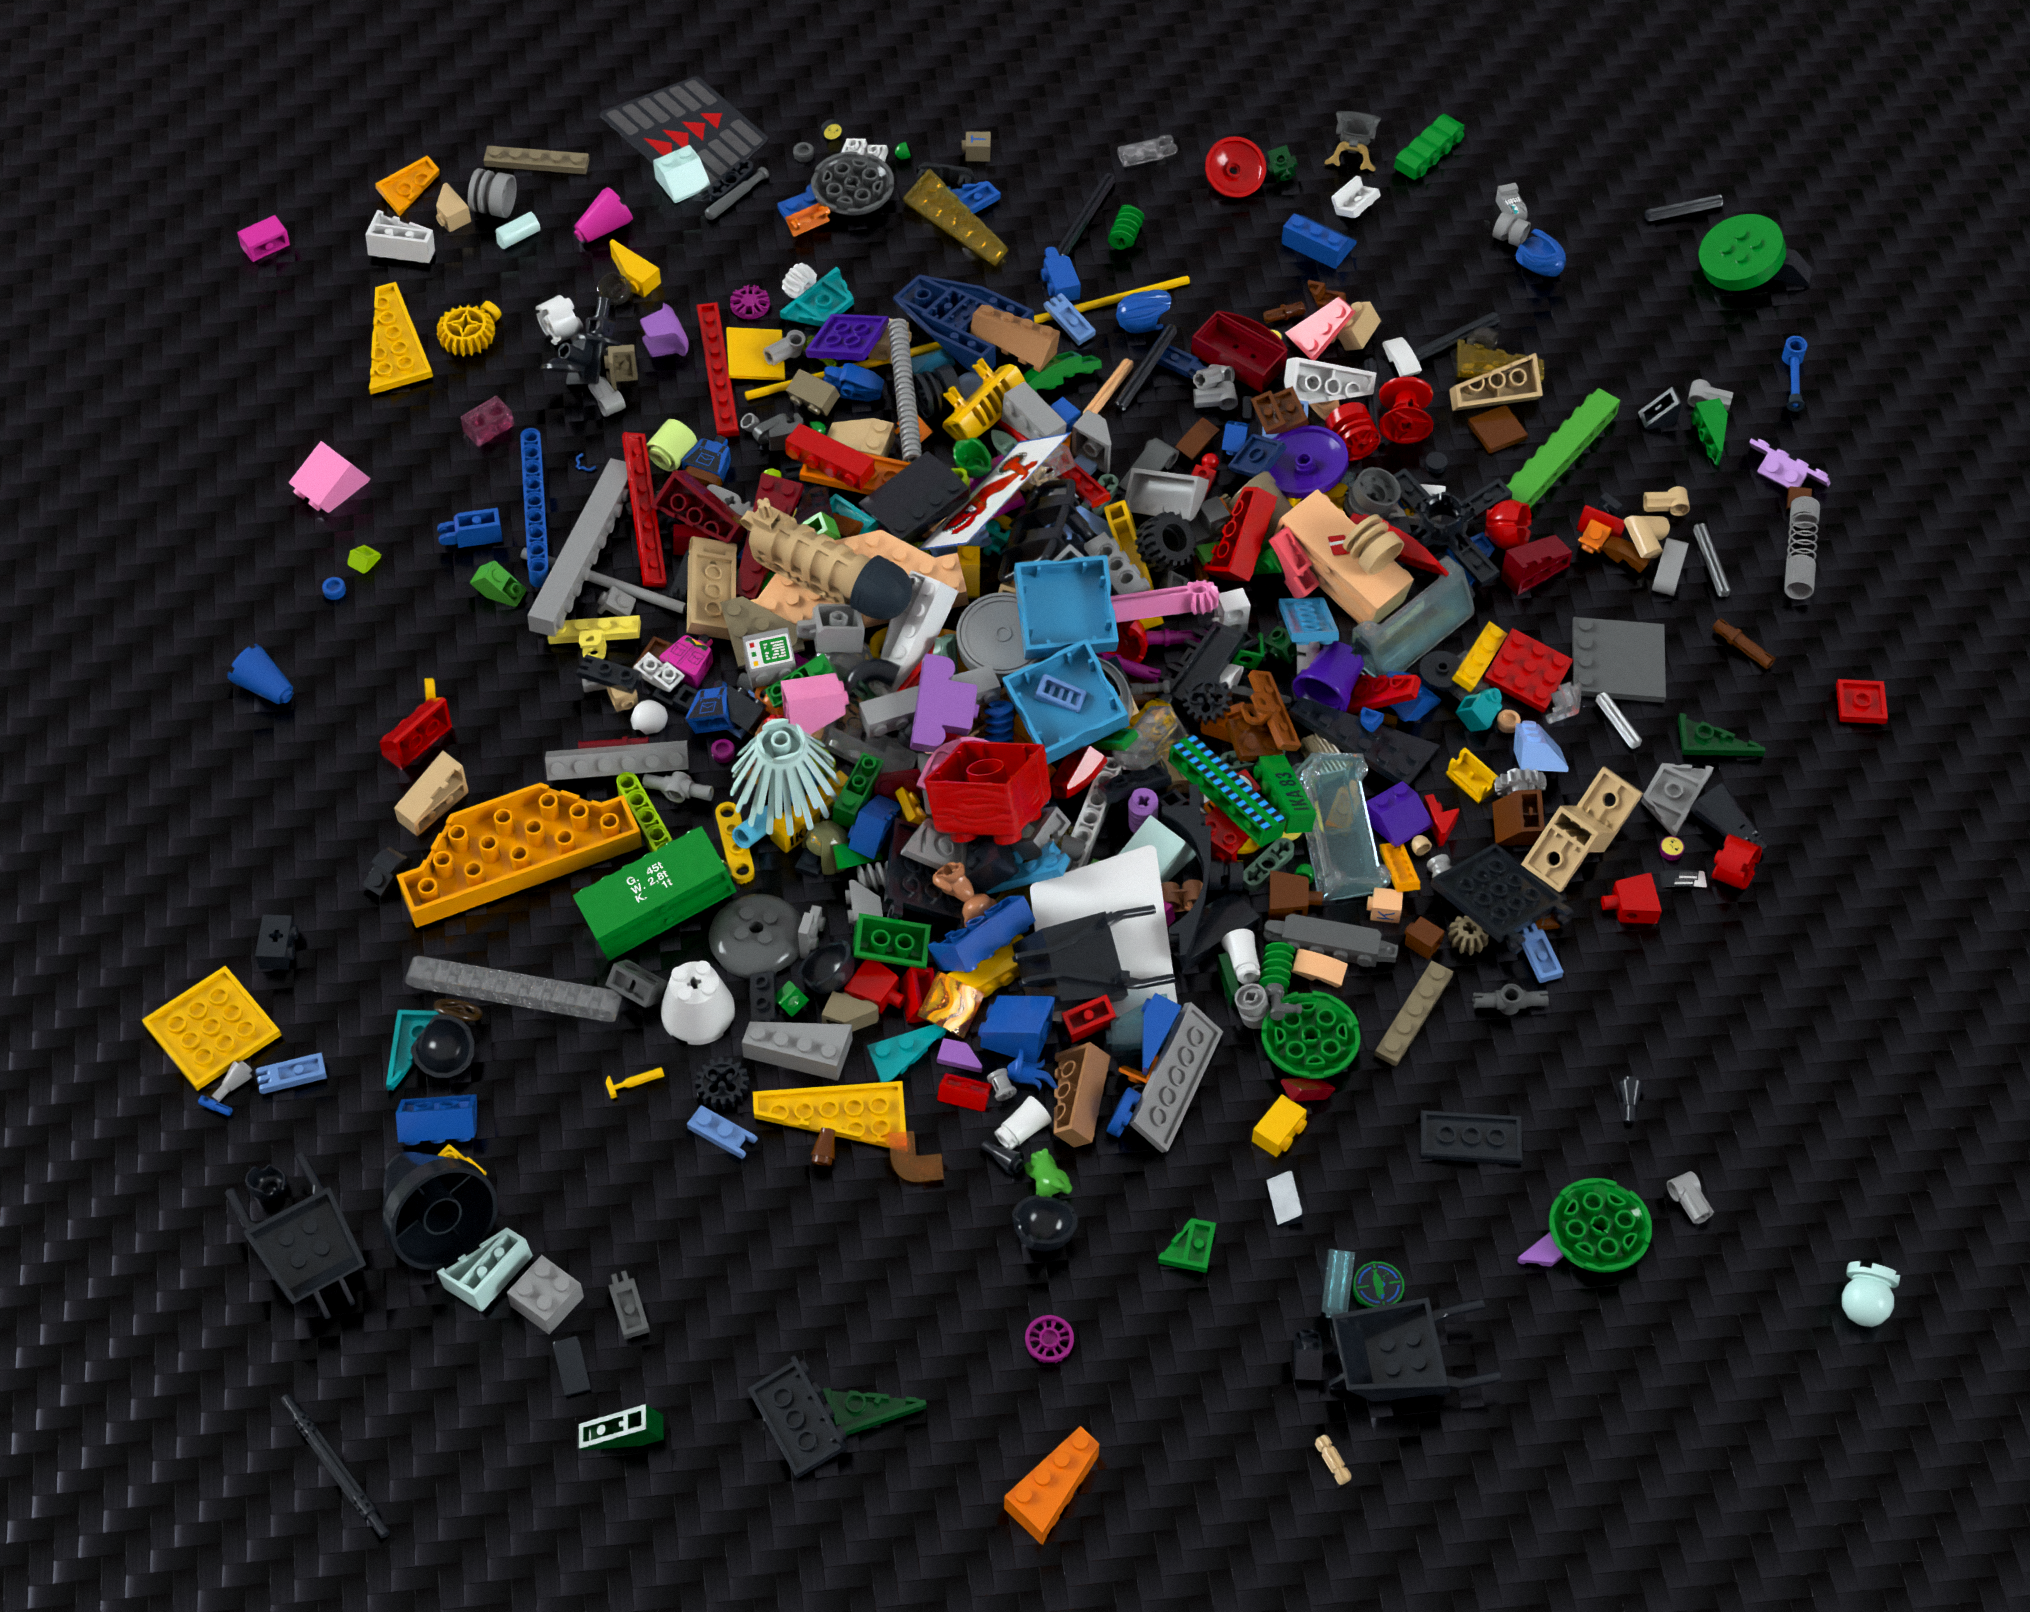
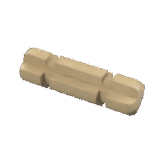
M1323 1435L1316 1439L1315 1445L1319 1452L1323 1453L1322 1457L1331 1472L1335 1473L1334 1477L1338 1484L1343 1485L1351 1480V1473L1347 1467L1344 1468L1345 1463L1336 1448L1331 1445L1330 1438L1327 1435Z

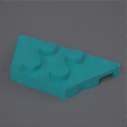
M835 267L780 311V317L786 320L822 327L831 314H842L854 304V298L847 289V284L842 279L839 268Z

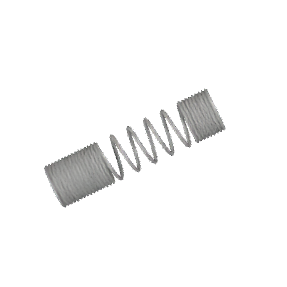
M1801 496L1792 501L1790 508V537L1788 539L1789 546L1787 549L1788 556L1786 559L1784 585L1785 593L1794 599L1808 598L1814 592L1816 570L1814 560L1816 559V553L1814 551L1817 549L1815 542L1818 539L1815 533L1818 532L1816 524L1819 522L1820 515L1819 502L1812 497ZM1796 526V527H1798V528H1804V529H1805V528H1811V527H1814V526H1815V527H1816V531H1815V532H1811V531H1808V530L1795 531V530L1793 529V527ZM1800 532H1809L1811 534H1802ZM1793 535H1815V540H1795L1793 538ZM1799 541H1809L1810 543H1802ZM1794 543L1802 545L1814 544L1815 548L1814 550L1807 548L1794 549L1792 545ZM1798 550H1808L1809 552H1801ZM1795 551L1802 554L1813 553L1814 558L1802 554L1794 556L1791 554Z

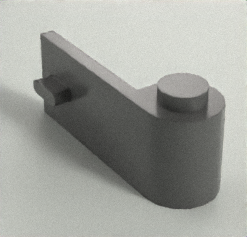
M1158 438L1150 439L1146 443L1144 451L1118 484V487L1127 491L1132 468L1162 471L1163 468L1170 469L1177 461L1179 451Z

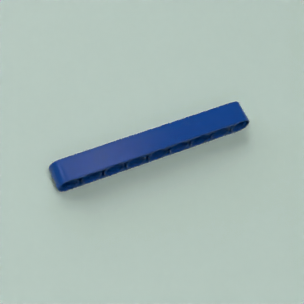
M528 428L523 430L520 435L527 562L530 584L541 588L549 575L540 432L537 429Z

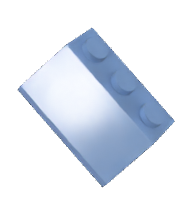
M1534 721L1516 723L1513 750L1521 770L1529 768V770L1537 769L1538 771L1568 772L1569 767L1561 748L1539 724H1536Z

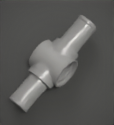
M679 771L673 772L671 776L661 777L646 773L643 777V788L660 790L667 799L676 803H681L685 798L690 799L691 797L711 801L714 794L713 786L696 784L689 775Z

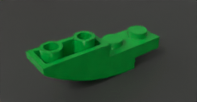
M1068 351L1055 355L1040 373L1032 367L1023 377L1035 392H1037V389L1042 388L1050 390L1055 389L1057 385L1064 384L1063 377H1073L1075 373L1080 372L1084 374L1093 373L1095 369L1102 368L1101 359L1092 355L1082 357V355L1074 351Z

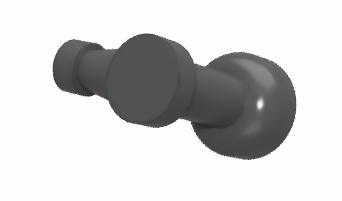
M1272 983L1265 987L1264 990L1268 1000L1271 1001V1019L1281 1020L1285 1017V1013L1301 1014V1004L1281 1003L1280 999L1284 997V987L1281 984Z

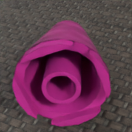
M609 187L601 191L574 226L576 230L574 234L579 241L588 243L633 220L627 206L621 204L619 201L621 198Z

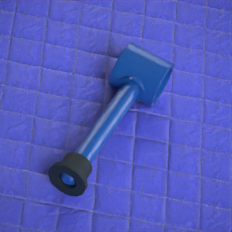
M1800 336L1789 337L1786 340L1782 353V360L1787 365H1790L1791 395L1787 402V408L1790 411H1800L1804 408V402L1800 395L1799 365L1803 362L1807 342Z

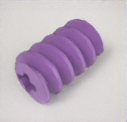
M1147 788L1134 790L1128 801L1129 828L1134 834L1150 815L1158 820V797L1155 792Z

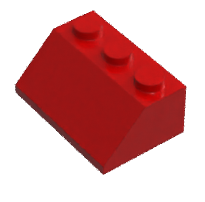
M444 697L430 698L424 704L419 705L415 712L408 718L403 719L394 730L383 736L379 742L382 755L401 770L408 766L452 727L447 700Z

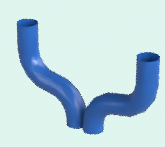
M583 453L579 454L576 457L577 465L575 467L578 470L583 469L587 472H591L597 469L596 466L590 469L586 468L585 466H580L581 462L579 461V458L584 456Z

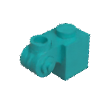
M1497 688L1480 690L1475 695L1465 696L1455 713L1471 732L1486 730L1492 725L1497 712L1502 708L1501 692Z

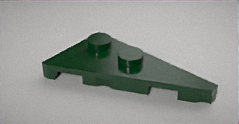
M1679 714L1678 722L1682 755L1764 756L1765 747L1760 746L1754 741L1744 742L1734 738V733L1719 727H1713L1704 721L1699 724L1687 719L1686 714Z
M831 1388L823 1389L825 1400L836 1415L832 1417L835 1426L840 1423L846 1435L927 1408L926 1401L916 1397L906 1396V1399L889 1397V1394L871 1392L863 1394L852 1390L846 1393L831 1391Z

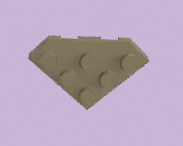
M743 596L720 602L739 669L746 667L743 636L788 627L793 653L805 651L803 639L798 638L796 634L797 625Z

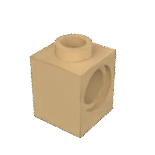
M607 686L608 694L617 712L638 705L636 689L632 695Z

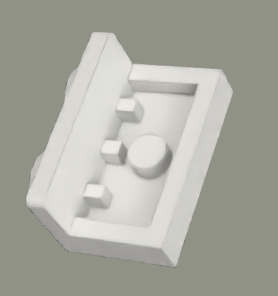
M1355 176L1336 192L1331 199L1336 215L1356 218L1381 195L1379 189L1363 186L1361 177Z

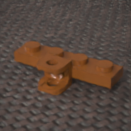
M1252 670L1248 674V678L1255 693L1250 696L1253 704H1243L1240 708L1244 720L1249 724L1260 726L1267 722L1278 750L1297 751L1301 747V743L1271 672Z

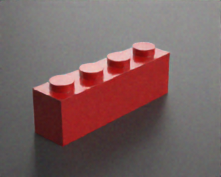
M801 423L785 440L786 455L790 458L807 464L810 468L817 469L831 478L844 482L849 487H854L861 491L875 474L874 458Z

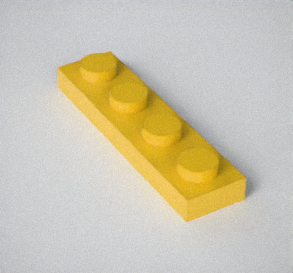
M1489 621L1452 680L1471 692L1508 634Z

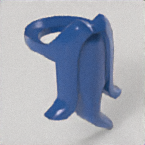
M1019 1049L1018 1058L1007 1066V1076L1014 1082L1035 1085L1041 1090L1042 1084L1040 1081H1045L1053 1089L1058 1088L1052 1076L1042 1070L1045 1065V1059L1036 1064L1023 1061V1049Z

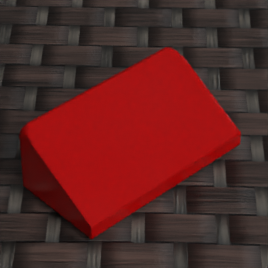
M1585 505L1577 526L1578 531L1584 533L1590 520L1593 519L1612 529L1609 537H1623L1626 526L1624 520Z
M945 1073L939 1084L937 1100L983 1112L987 1107L993 1085Z

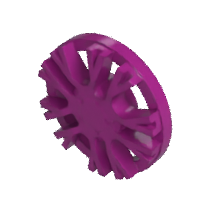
M747 285L733 292L730 306L732 312L738 317L756 319L763 316L769 310L770 299L766 290L759 289V286L755 287L753 285V287H749ZM746 311H752L753 314H745V313H746Z
M1045 1315L1030 1323L1026 1330L1025 1343L1029 1354L1033 1358L1043 1363H1057L1070 1354L1074 1344V1334L1071 1326L1064 1319L1054 1315ZM1046 1321H1051V1328H1047ZM1057 1322L1064 1326L1060 1331L1054 1329ZM1039 1323L1044 1328L1041 1332L1034 1328ZM1069 1333L1068 1336L1060 1337L1063 1334ZM1030 1334L1039 1336V1338L1030 1336ZM1034 1342L1039 1343V1346L1034 1349L1030 1344ZM1069 1342V1345L1065 1348L1060 1343ZM1057 1347L1062 1352L1061 1354L1056 1351ZM1043 1348L1044 1351L1042 1354H1039L1038 1352ZM1052 1351L1054 1356H1046V1353Z

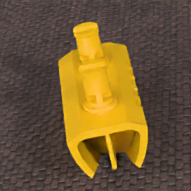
M983 358L976 361L978 364L972 365V368L983 379V384L966 401L956 390L955 386H952L948 389L949 392L943 394L955 408L954 412L943 422L942 427L956 441L977 438L993 426L1002 417L1004 393L1025 381L1017 366L1007 364L1000 366L993 372Z

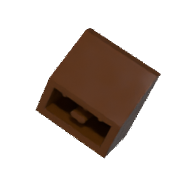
M1541 789L1517 790L1492 803L1496 844L1499 846L1534 845L1545 829Z

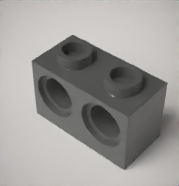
M624 960L614 963L605 985L646 1008L660 1002L667 981L630 960Z

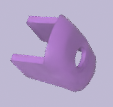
M663 303L661 310L640 320L646 334L642 337V340L651 357L678 353L681 356L686 355L689 346L687 336L674 310L669 305Z

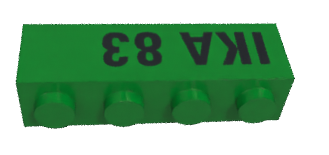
M1259 756L1257 764L1253 768V776L1258 781L1262 794L1266 796L1269 804L1286 819L1285 834L1312 832L1317 813L1286 756Z

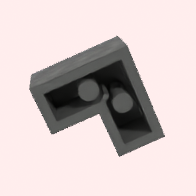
M1218 496L1203 501L1197 512V518L1188 523L1194 529L1192 532L1193 535H1196L1197 540L1194 543L1197 546L1221 541L1224 536L1222 530L1225 524L1227 525L1230 521L1231 514Z

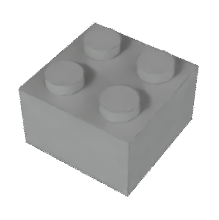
M543 1255L535 1261L507 1292L510 1306L549 1335L584 1297L581 1283Z

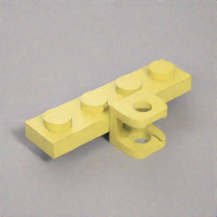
M637 615L565 620L563 628L558 630L555 637L548 635L549 644L579 642L580 647L583 649V657L591 655L590 653L593 651H598L597 654L591 656L604 659L607 648L606 640L639 638L641 619Z

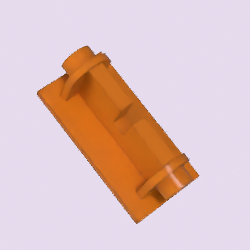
M817 203L785 217L793 237L829 222L828 215L830 214V209Z

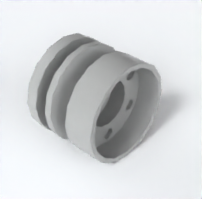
M476 169L471 177L468 189V207L470 211H480L483 214L490 212L493 216L503 218L510 216L516 199L517 184L515 176L500 172L495 175L490 170Z

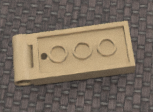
M695 536L691 537L688 556L687 633L706 634L709 637L731 640L720 602L736 598L737 544H727L723 541Z

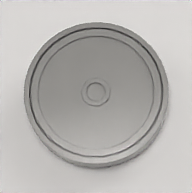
M1000 592L985 595L972 602L960 616L956 631L957 649L962 662L969 670L991 664L998 681L1003 682V677L1044 660V658L1024 659L1016 594Z

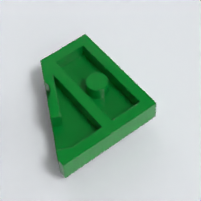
M1191 1218L1184 1226L1183 1231L1174 1237L1171 1245L1165 1252H1161L1158 1263L1207 1273L1216 1223Z

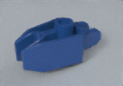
M852 363L844 364L843 368L830 365L825 367L823 381L835 386L840 394V398L866 402L880 399L884 380L875 372Z

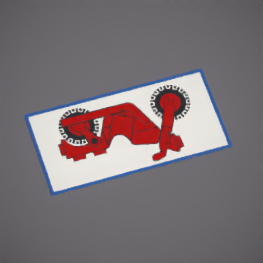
M1072 432L1019 441L969 494L970 499L952 512L918 549L922 551L968 544Z

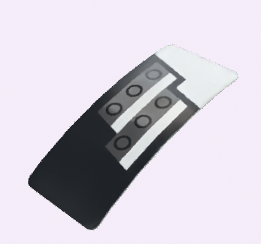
M1670 870L1660 872L1662 888L1674 886L1707 887L1703 871Z

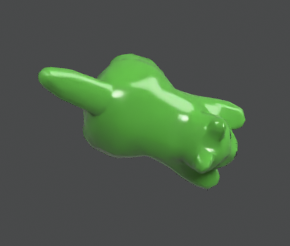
M1044 1148L1042 1151L1032 1153L1031 1163L1027 1162L1024 1169L1036 1181V1195L1052 1197L1053 1194L1060 1191L1069 1194L1072 1191L1069 1178L1063 1170L1057 1168L1052 1155L1048 1153V1149Z

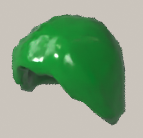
M974 438L956 442L953 447V457L957 468L965 469L969 478H981L992 470V458L986 446Z

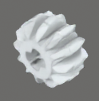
M803 263L795 264L785 274L786 277L782 281V289L788 296L796 299L816 283L817 274L808 265Z

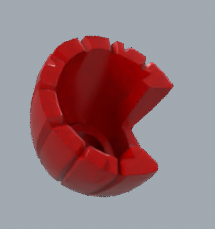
M1139 619L1116 622L1119 639L1117 650L1106 653L1112 655L1119 654L1124 659L1140 663L1145 657L1148 648V636L1143 624Z

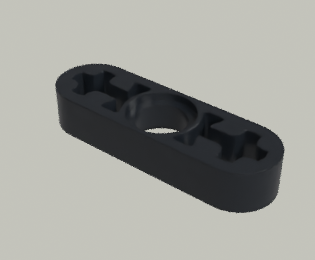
M741 159L733 164L708 187L709 200L715 203L742 182L748 181L754 174L753 163L748 159ZM728 179L736 180L734 183H727L726 181Z

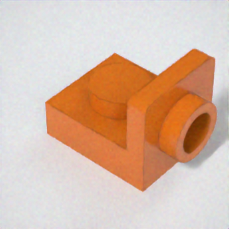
M1591 519L1583 536L1578 539L1579 544L1582 545L1581 549L1590 554H1593L1594 551L1600 554L1601 548L1606 543L1612 529Z

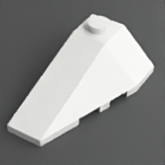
M1295 357L1287 359L1284 384L1286 389L1293 386L1300 401H1309L1308 404L1371 395L1374 392L1376 373Z

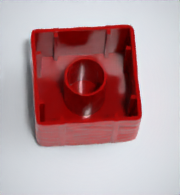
M963 741L924 780L936 831L950 833L951 840L957 843L972 841L979 835L993 836L994 843L999 845H1009L1018 842L1022 838V829L1029 822L1036 821L1042 816L1041 809L1050 800L1052 795L1044 744Z

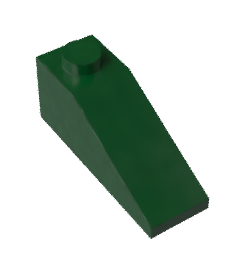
M646 1404L579 1424L580 1450L643 1446L664 1439L663 1414Z

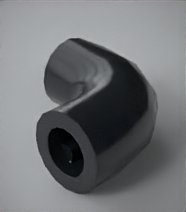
M879 658L863 660L851 667L844 677V691L860 698L865 687L870 682L878 681L891 687L901 666Z

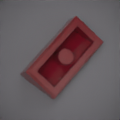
M1295 1078L1282 1079L1280 1081L1291 1101L1326 1100L1335 1091L1334 1086L1320 1079Z

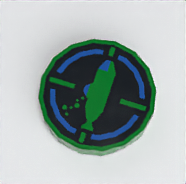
M1373 1261L1364 1264L1357 1270L1353 1279V1293L1356 1300L1368 1308L1395 1304L1401 1300L1404 1294V1279L1393 1265Z

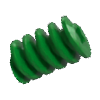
M1131 205L1121 206L1108 236V242L1114 249L1123 250L1133 246L1145 218L1141 210Z
M1274 942L1264 948L1259 985L1264 989L1269 984L1278 983L1284 987V996L1288 993L1287 988L1290 984V971L1292 970L1291 963L1294 958L1292 955L1295 952V948L1292 945L1284 942Z

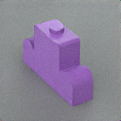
M925 653L922 660L910 749L935 752L943 744L946 737L945 732L967 736L972 728L973 718L977 719L979 705L975 704L977 686L951 680L955 672V664L950 658Z

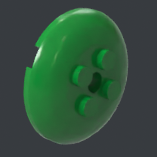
M1319 991L1288 994L1280 999L1281 1003L1301 1004L1302 1012L1301 1014L1285 1013V1017L1281 1020L1271 1019L1270 1010L1272 1007L1267 1011L1261 1032L1264 1049L1270 1059L1280 1069L1293 1076L1304 1079H1322L1333 1076L1345 1069L1358 1052L1361 1037L1357 1018L1345 1003L1332 995Z
M1589 1178L1574 1182L1560 1192L1550 1210L1549 1230L1556 1247L1570 1262L1589 1271L1609 1273L1628 1268L1644 1255L1652 1236V1221L1647 1207L1632 1190L1629 1192L1612 1180ZM1595 1226L1602 1227L1604 1232L1597 1230Z

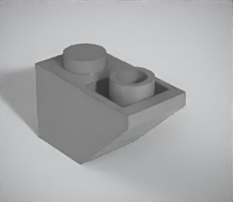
M849 880V890H845L846 904H851L852 910H848L849 925L854 924L855 929L859 913L883 917L880 897L855 880Z

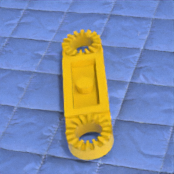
M723 802L716 808V819L731 878L736 883L747 884V882L754 878V865L749 848L743 849L739 847L732 838L733 829L742 823L740 812L737 813L735 810L736 804ZM726 810L733 811L734 813L731 817L722 816V813ZM740 867H745L749 871L745 875L736 873Z

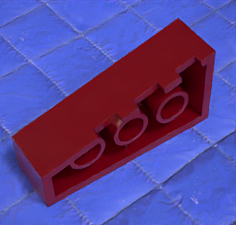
M686 470L673 471L650 506L665 512L673 518L686 522L685 524L696 527L727 544L738 543L748 530L741 524L740 519L742 517Z

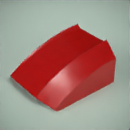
M1091 746L1083 747L1066 755L1050 782L1052 795L1055 799H1067L1077 794L1097 777L1108 760Z

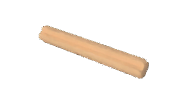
M1125 358L1084 409L1083 414L1087 410L1098 414L1133 369L1134 363L1132 360Z

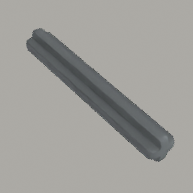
M1704 523L1696 524L1693 531L1719 597H1727L1731 589L1707 527Z

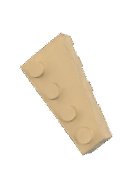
M1536 353L1455 385L1449 390L1452 410L1457 411L1537 400L1543 396Z

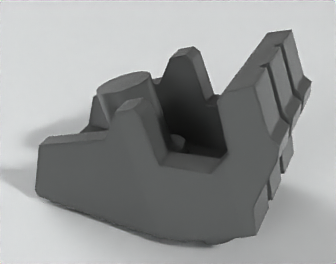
M798 413L794 414V423L788 424L785 419H781L779 425L769 430L770 451L786 450V438L799 423L803 424V418Z

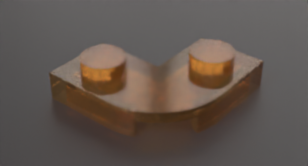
M914 1131L888 1133L891 1163L899 1176L911 1182L944 1179L941 1154L916 1156Z

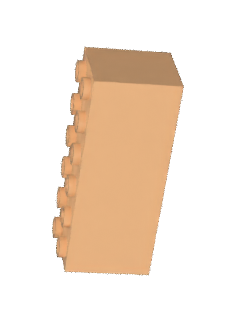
M1317 489L1280 518L1274 536L1283 528L1289 527L1312 562L1309 568L1320 583L1319 587L1368 632L1404 602L1414 578L1411 577L1407 570L1398 565L1395 560L1379 573L1369 576L1358 564L1359 558L1353 559L1350 554L1333 556L1328 536L1345 535L1346 538L1357 524H1354L1344 511L1338 509L1328 496L1322 494Z

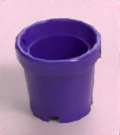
M1333 641L1332 644L1327 646L1325 644L1307 669H1302L1294 679L1293 691L1298 699L1303 697L1346 712L1350 704L1352 690L1364 669L1363 658L1360 654L1355 657L1351 653L1353 648L1345 643Z

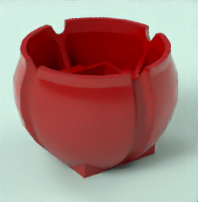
M1505 500L1496 504L1491 510H1487L1485 537H1488L1494 545L1504 550L1527 544L1531 534V530L1527 527L1532 525L1529 505L1517 500Z

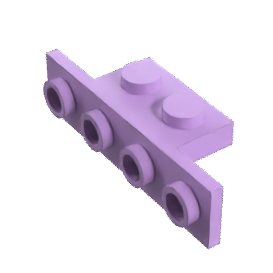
M1751 438L1749 442L1751 448L1766 455L1757 470L1762 476L1787 489L1790 486L1801 487L1806 476L1829 487L1830 480L1825 472L1819 469L1813 471L1808 468L1809 465L1800 459L1794 461L1788 458L1789 454L1781 449L1775 451L1769 448L1770 445L1761 439L1755 441Z

